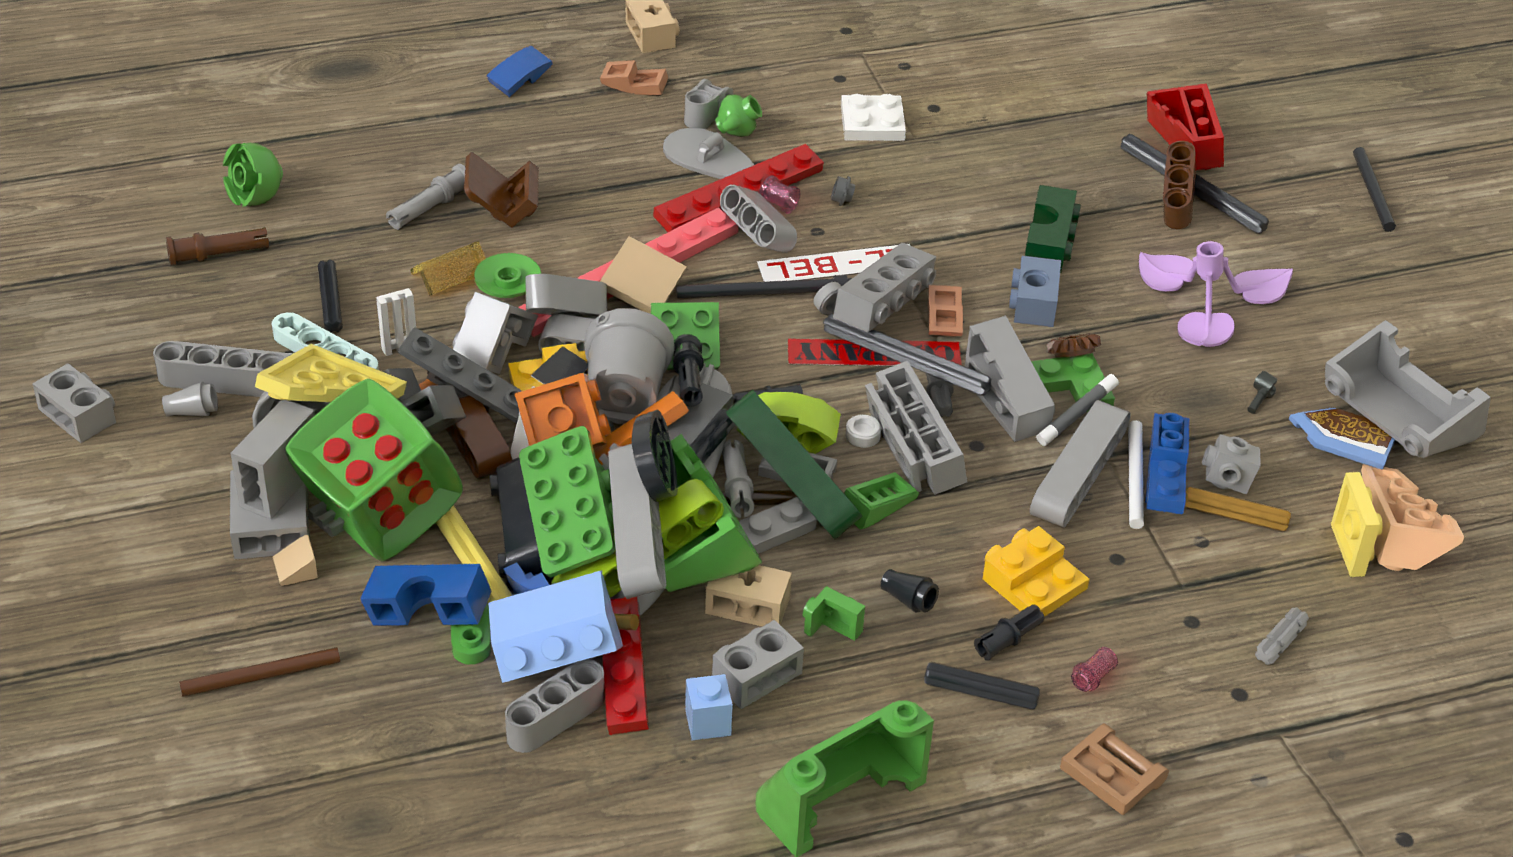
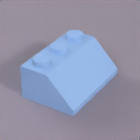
M602 570L488 603L491 644L502 683L614 652L623 646Z

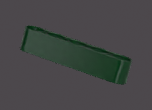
M753 389L725 412L834 540L862 517L858 509Z

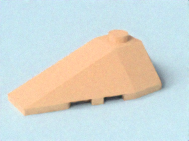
M1366 464L1362 465L1361 472L1364 484L1371 490L1373 507L1375 512L1381 515L1383 523L1382 533L1377 535L1374 545L1375 555L1380 565L1394 571H1400L1403 568L1417 570L1463 543L1464 535L1457 521L1450 515H1443L1442 517L1436 512L1438 504L1432 499H1424L1418 496L1419 488L1398 469L1387 467L1378 469Z

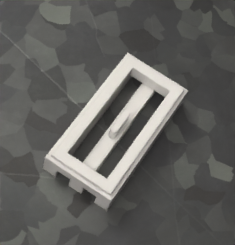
M409 288L376 297L381 347L385 356L392 355L393 349L398 351L412 329L416 328L414 297ZM400 299H403L406 336L403 334ZM389 302H392L395 330V339L393 340L390 337L387 307Z

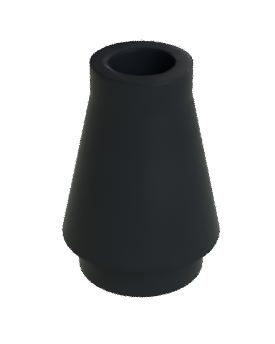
M889 569L881 580L882 590L889 592L915 613L920 611L929 612L938 599L939 587L933 583L930 577L901 573Z

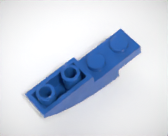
M1154 413L1145 503H1147V509L1182 515L1184 513L1190 418H1184L1175 413Z

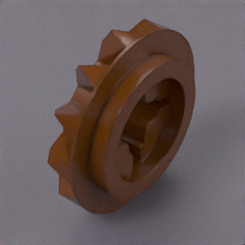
M1089 333L1052 339L1047 344V353L1055 354V357L1089 354L1095 352L1096 347L1101 346L1100 336Z

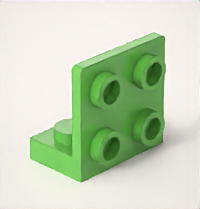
M719 302L651 303V314L667 325L674 340L683 334L696 336L702 344V356L706 364L705 367H709L712 364L715 366V369H719ZM673 357L667 370H674Z

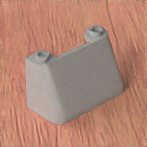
M1386 320L1326 362L1325 385L1330 393L1339 396L1403 445L1405 450L1413 456L1425 458L1471 443L1482 436L1486 430L1491 397L1478 387L1468 394L1464 389L1452 394L1409 362L1410 350L1405 346L1402 349L1398 347L1394 336L1398 334V329Z

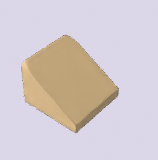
M308 535L300 537L273 556L280 586L318 578L315 556Z

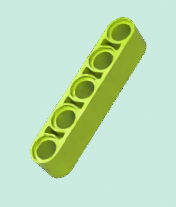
M699 479L690 480L678 487L675 497L659 501L664 560L713 526L723 515L724 506L722 502ZM616 549L613 554L555 576L552 584L602 570L609 598L613 597L622 590L617 572Z

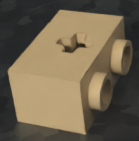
M625 0L626 24L642 53L676 48L679 24L677 19L672 17L668 3H664L663 0Z
M758 565L748 572L710 581L706 587L705 614L758 626H764L773 620L781 625L790 600L792 572Z

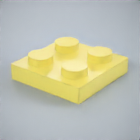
M1360 472L1345 473L1331 522L1350 577L1365 576L1369 561L1374 559V545L1377 535H1381L1383 528L1381 515L1375 512L1372 504L1371 490L1365 486Z

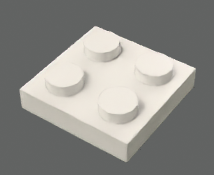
M853 94L841 96L845 140L905 141L906 129L901 96H893L891 94Z

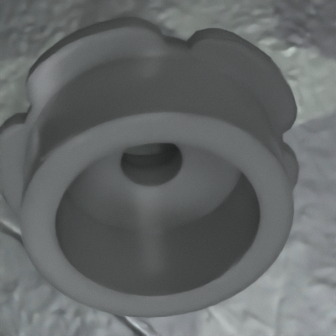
M838 176L835 181L831 200L839 202V206H842L845 201L850 203L853 197L855 184L851 183L850 176H847V178Z

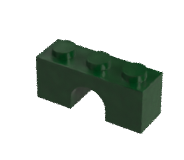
M1039 185L1033 223L1031 222L1026 243L1025 256L1061 260L1060 273H1062L1064 261L1070 262L1081 204L1075 203L1076 190Z

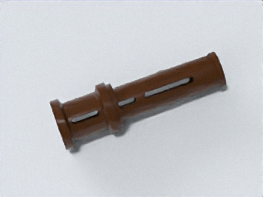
M262 227L261 229L205 237L203 233L200 234L199 232L194 233L192 237L172 239L171 236L166 237L170 266L176 265L179 261L192 259L202 262L204 259H207L208 255L269 248V239L264 238L268 235L267 229Z

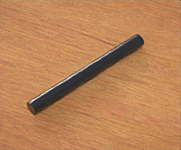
M1358 147L1353 151V155L1384 231L1391 232L1396 228L1395 221L1366 151L1363 147Z

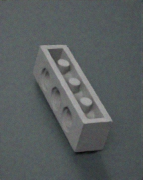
M902 242L838 289L833 318L867 333L877 325L883 324L895 311L898 312L903 305L911 299H915L921 291L933 284L936 277V270L934 269L936 256Z

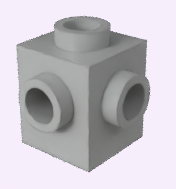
M1219 434L1215 445H1208L1203 456L1202 465L1206 466V481L1221 489H1232L1247 494L1261 466L1260 448L1248 444L1242 438Z

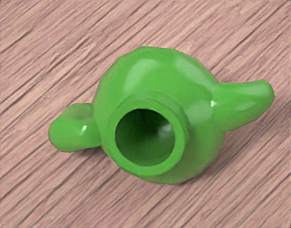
M727 95L721 102L718 117L715 119L716 125L723 134L728 133L738 137L752 135L756 128V120L762 117V110L758 101L751 95L746 98L739 95Z

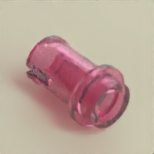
M1100 647L1086 662H1080L1074 666L1071 675L1074 686L1083 692L1097 689L1100 685V680L1118 665L1117 656L1111 649Z

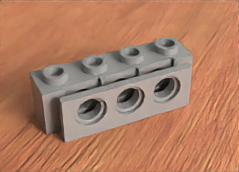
M905 361L876 372L878 390H875L872 383L865 385L870 414L880 422L881 433L910 485L920 492L922 491L920 481L926 479L932 492L936 495L967 483L964 455L910 363Z

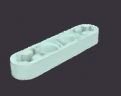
M282 313L272 320L274 340L293 352L308 346L305 344L307 341L319 340L321 342L315 344L316 346L336 354H344L346 358L379 370L378 361L374 356L298 314Z

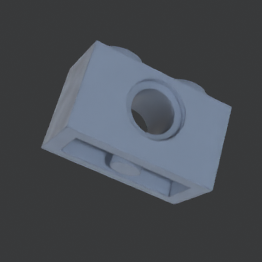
M1022 256L1020 269H1013L1011 288H1017L1011 289L1009 308L1015 309L1014 323L1054 327L1061 260Z

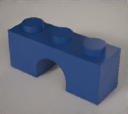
M480 564L375 566L360 599L373 626L408 625L413 613L429 603H433L443 625L479 624L492 590Z

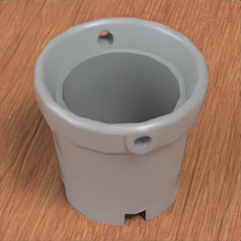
M622 308L602 313L590 322L584 336L585 355L588 361L589 381L596 380L600 391L601 400L596 401L599 415L605 413L607 419L613 423L625 424L657 402L663 373L666 372L674 354V337L667 325L653 314L638 309Z

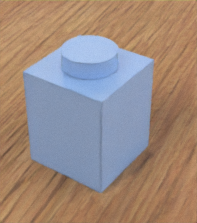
M725 674L686 679L685 710L692 740L731 736L732 701Z

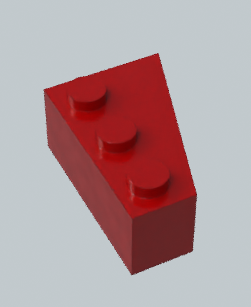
M1207 83L1147 91V121L1169 145L1176 141L1192 143L1195 147L1196 170L1224 167V136Z

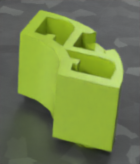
M764 392L758 395L808 453L817 454L836 443L841 413L828 405L824 400L793 392ZM737 427L736 430H737L742 436H744V437L746 438V436H745V435L740 431V429Z

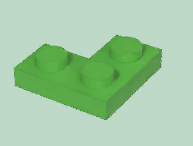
M1093 353L1031 361L1048 393L1070 390L1075 402L1105 378ZM1112 391L1100 401L1114 406L1115 397Z

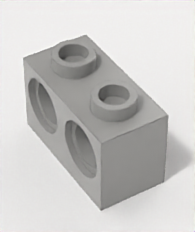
M66 364L32 383L38 409L80 443L116 423L113 410L115 401L109 391L100 389L91 381L86 373H80L70 364Z
M773 620L762 627L753 629L747 636L731 645L723 646L717 653L713 654L712 676L726 675L731 700L740 709H743L802 674L804 647L777 621Z

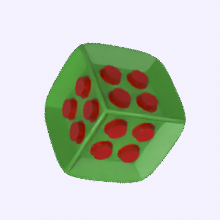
M369 378L356 383L335 398L300 428L286 446V455L289 462L309 491L327 505V511L332 509L336 513L334 520L341 517L344 520L343 529L367 553L379 561H385L394 557L412 544L451 509L463 492L461 479L444 449L432 438L424 425L395 396L379 383Z

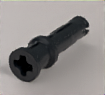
M683 334L674 340L673 368L679 374L680 398L684 400L686 406L694 407L701 403L703 399L700 372L704 366L702 344L696 336Z

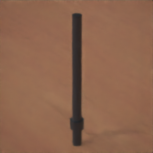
M833 275V279L676 285L677 298L816 293L830 282H838L843 286L852 278H847V275Z

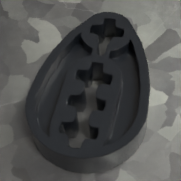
M655 410L636 418L632 430V450L639 476L647 493L653 501L659 502L675 497L678 492V484L668 428L661 412Z

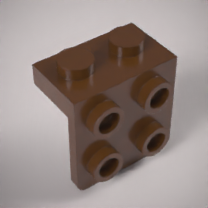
M471 152L466 156L464 191L472 202L479 203L496 220L503 221L512 228L524 217H530L538 207L539 167L528 161L513 175L506 178L475 153Z

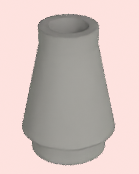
M199 382L162 397L166 416H210V412L218 410L217 393L212 383L204 384V382Z

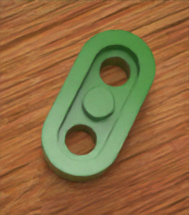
M488 604L485 606L479 624L451 625L452 654L457 661L464 664H477L484 661L490 655L491 637Z

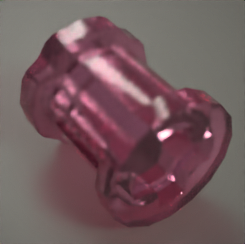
M773 175L765 179L759 191L768 202L780 206L781 211L787 214L797 207L801 197L798 187L786 186L780 183L779 178Z

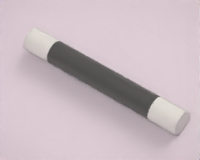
M1113 374L1105 377L1036 435L1037 441L1042 446L1048 445L1087 412L1096 400H1101L1119 385L1118 379Z

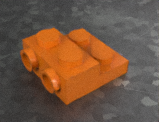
M580 373L515 393L529 446L579 426L586 427L590 432L593 448L607 444L605 436L611 434V429L606 414L599 415L596 401L601 400L600 391L596 380L589 381L586 374Z

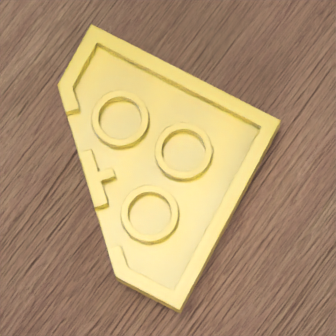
M310 344L258 373L255 387L268 392L270 397L278 400L332 402L344 391L368 378L379 383L398 399L404 395L407 381Z

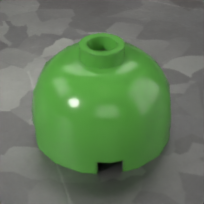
M257 143L232 144L225 154L223 166H228V176L223 177L227 195L234 204L240 205L242 203L243 206L260 205L268 202L276 195L283 178V170L271 150Z

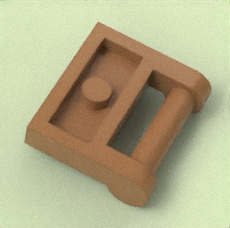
M1106 724L1100 725L1062 758L1060 765L1061 770L1122 815L1127 813L1152 789H1158L1165 782L1169 774V770L1159 762L1153 764L1116 737L1115 730Z

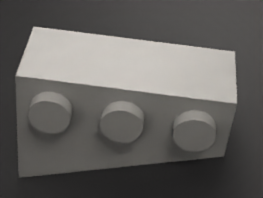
M1005 315L970 326L965 367L985 374L992 379L991 390L986 395H978V397L1014 442L1038 435L1052 423L1055 404L1008 318Z

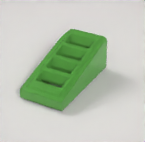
M894 472L846 488L844 494L862 514V517L854 523V525L862 530L917 499L919 492Z

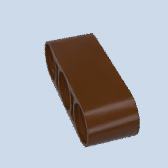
M1176 141L1167 149L1163 189L1164 223L1172 229L1187 227L1191 223L1193 216L1196 156L1195 147L1188 141Z
M469 395L461 397L459 401L466 418L446 428L477 479L497 473V466L512 460L510 449L482 403Z

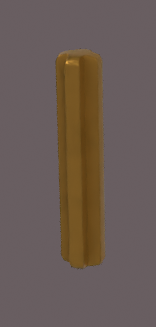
M1194 487L1186 488L1185 508L1282 532L1286 531L1289 526L1291 512L1288 510Z

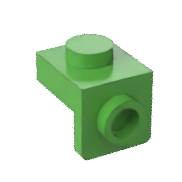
M826 586L816 598L811 597L803 609L802 616L805 618L804 633L812 637L823 624L855 641L863 632L865 605Z

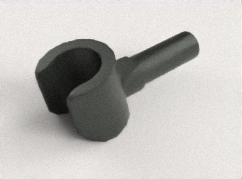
M1262 371L1256 377L1253 387L1258 392L1249 405L1248 412L1254 414L1266 397L1271 398L1275 395L1276 387L1274 385L1277 383L1276 377L1266 371Z

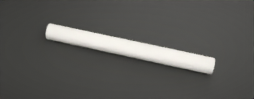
M1131 421L1128 425L1129 525L1133 529H1140L1144 526L1143 431L1140 421Z

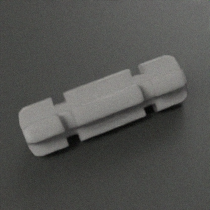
M1298 607L1290 609L1285 615L1286 618L1281 619L1267 635V638L1263 639L1257 646L1256 658L1262 660L1266 665L1273 664L1279 657V654L1283 653L1298 636L1297 633H1300L1307 626L1306 621L1309 619V616L1306 612H1301Z

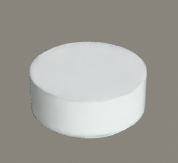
M857 415L848 420L846 439L852 445L868 448L880 441L881 424L876 418L869 415Z

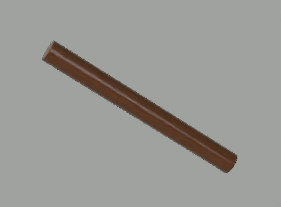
M335 647L179 681L182 697L340 663L338 648Z

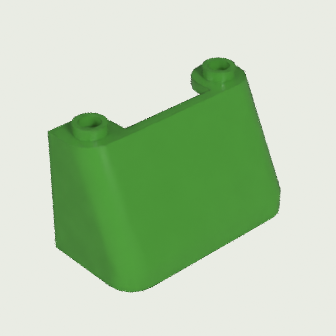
M680 434L672 439L671 444L675 459L678 487L693 479L701 480L722 502L724 511L721 518L713 526L664 560L666 589L672 592L748 572L763 563L717 483L684 436Z
M896 701L787 762L759 787L756 793V812L794 857L801 856L813 849V837L810 829L817 825L818 815L811 807L867 775H870L881 788L886 786L889 780L904 782L905 787L910 792L926 783L934 720L914 702Z

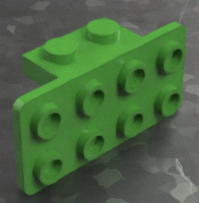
M579 426L523 448L519 453V459L543 572L548 577H555L613 554L616 547L613 537L614 521L610 470H605L595 458L590 432L587 428Z

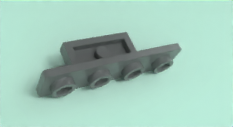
M418 328L412 329L400 346L398 353L429 371L426 379L436 385H453L458 398L469 395L481 402L487 412L493 409L517 424L519 408L515 393L522 392V390Z

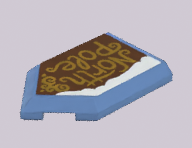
M1337 408L1300 412L1289 416V420L1296 428H1302L1308 434L1307 440L1314 448L1378 469L1384 468L1395 442L1394 438L1368 418Z

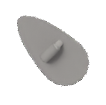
M685 128L669 134L664 140L663 152L666 158L674 164L714 178L722 179L754 165L749 157L729 141L722 138L718 132L714 133L702 128Z

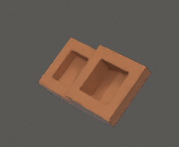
M635 60L607 62L600 81L601 84L628 93L662 95L668 81L666 69L638 70Z
M929 285V335L962 337V287Z

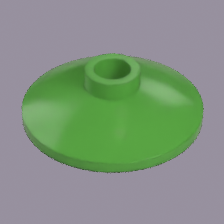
M501 253L490 256L480 262L475 269L474 277L476 285L484 293L499 298H514L526 294L525 277L532 274H541V270L533 259L525 255Z

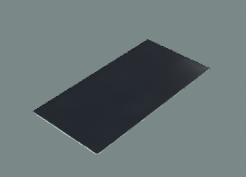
M562 346L531 376L542 384H548L583 373L588 368V362Z

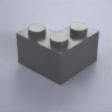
M392 368L383 371L386 374L407 381L404 395L399 397L398 400L424 425L431 436L466 418L453 385L429 386L421 390L412 368Z

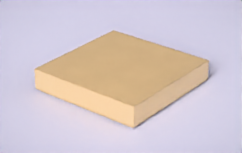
M628 236L600 282L607 284V293L641 311L651 314V303L667 302L687 266Z

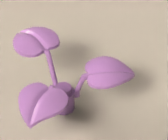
M1214 241L1199 244L1197 246V257H1193V261L1177 255H1150L1142 252L1139 255L1141 277L1149 287L1155 290L1176 291L1183 286L1184 281L1191 282L1196 271L1200 278L1206 281L1205 313L1192 312L1183 316L1178 322V333L1183 340L1193 345H1203L1205 347L1220 346L1226 343L1234 333V321L1229 314H1212V281L1219 279L1223 270L1234 293H1242L1244 300L1250 303L1269 304L1280 300L1285 295L1292 278V268L1252 270L1242 272L1234 277L1228 266V258L1223 257V246Z

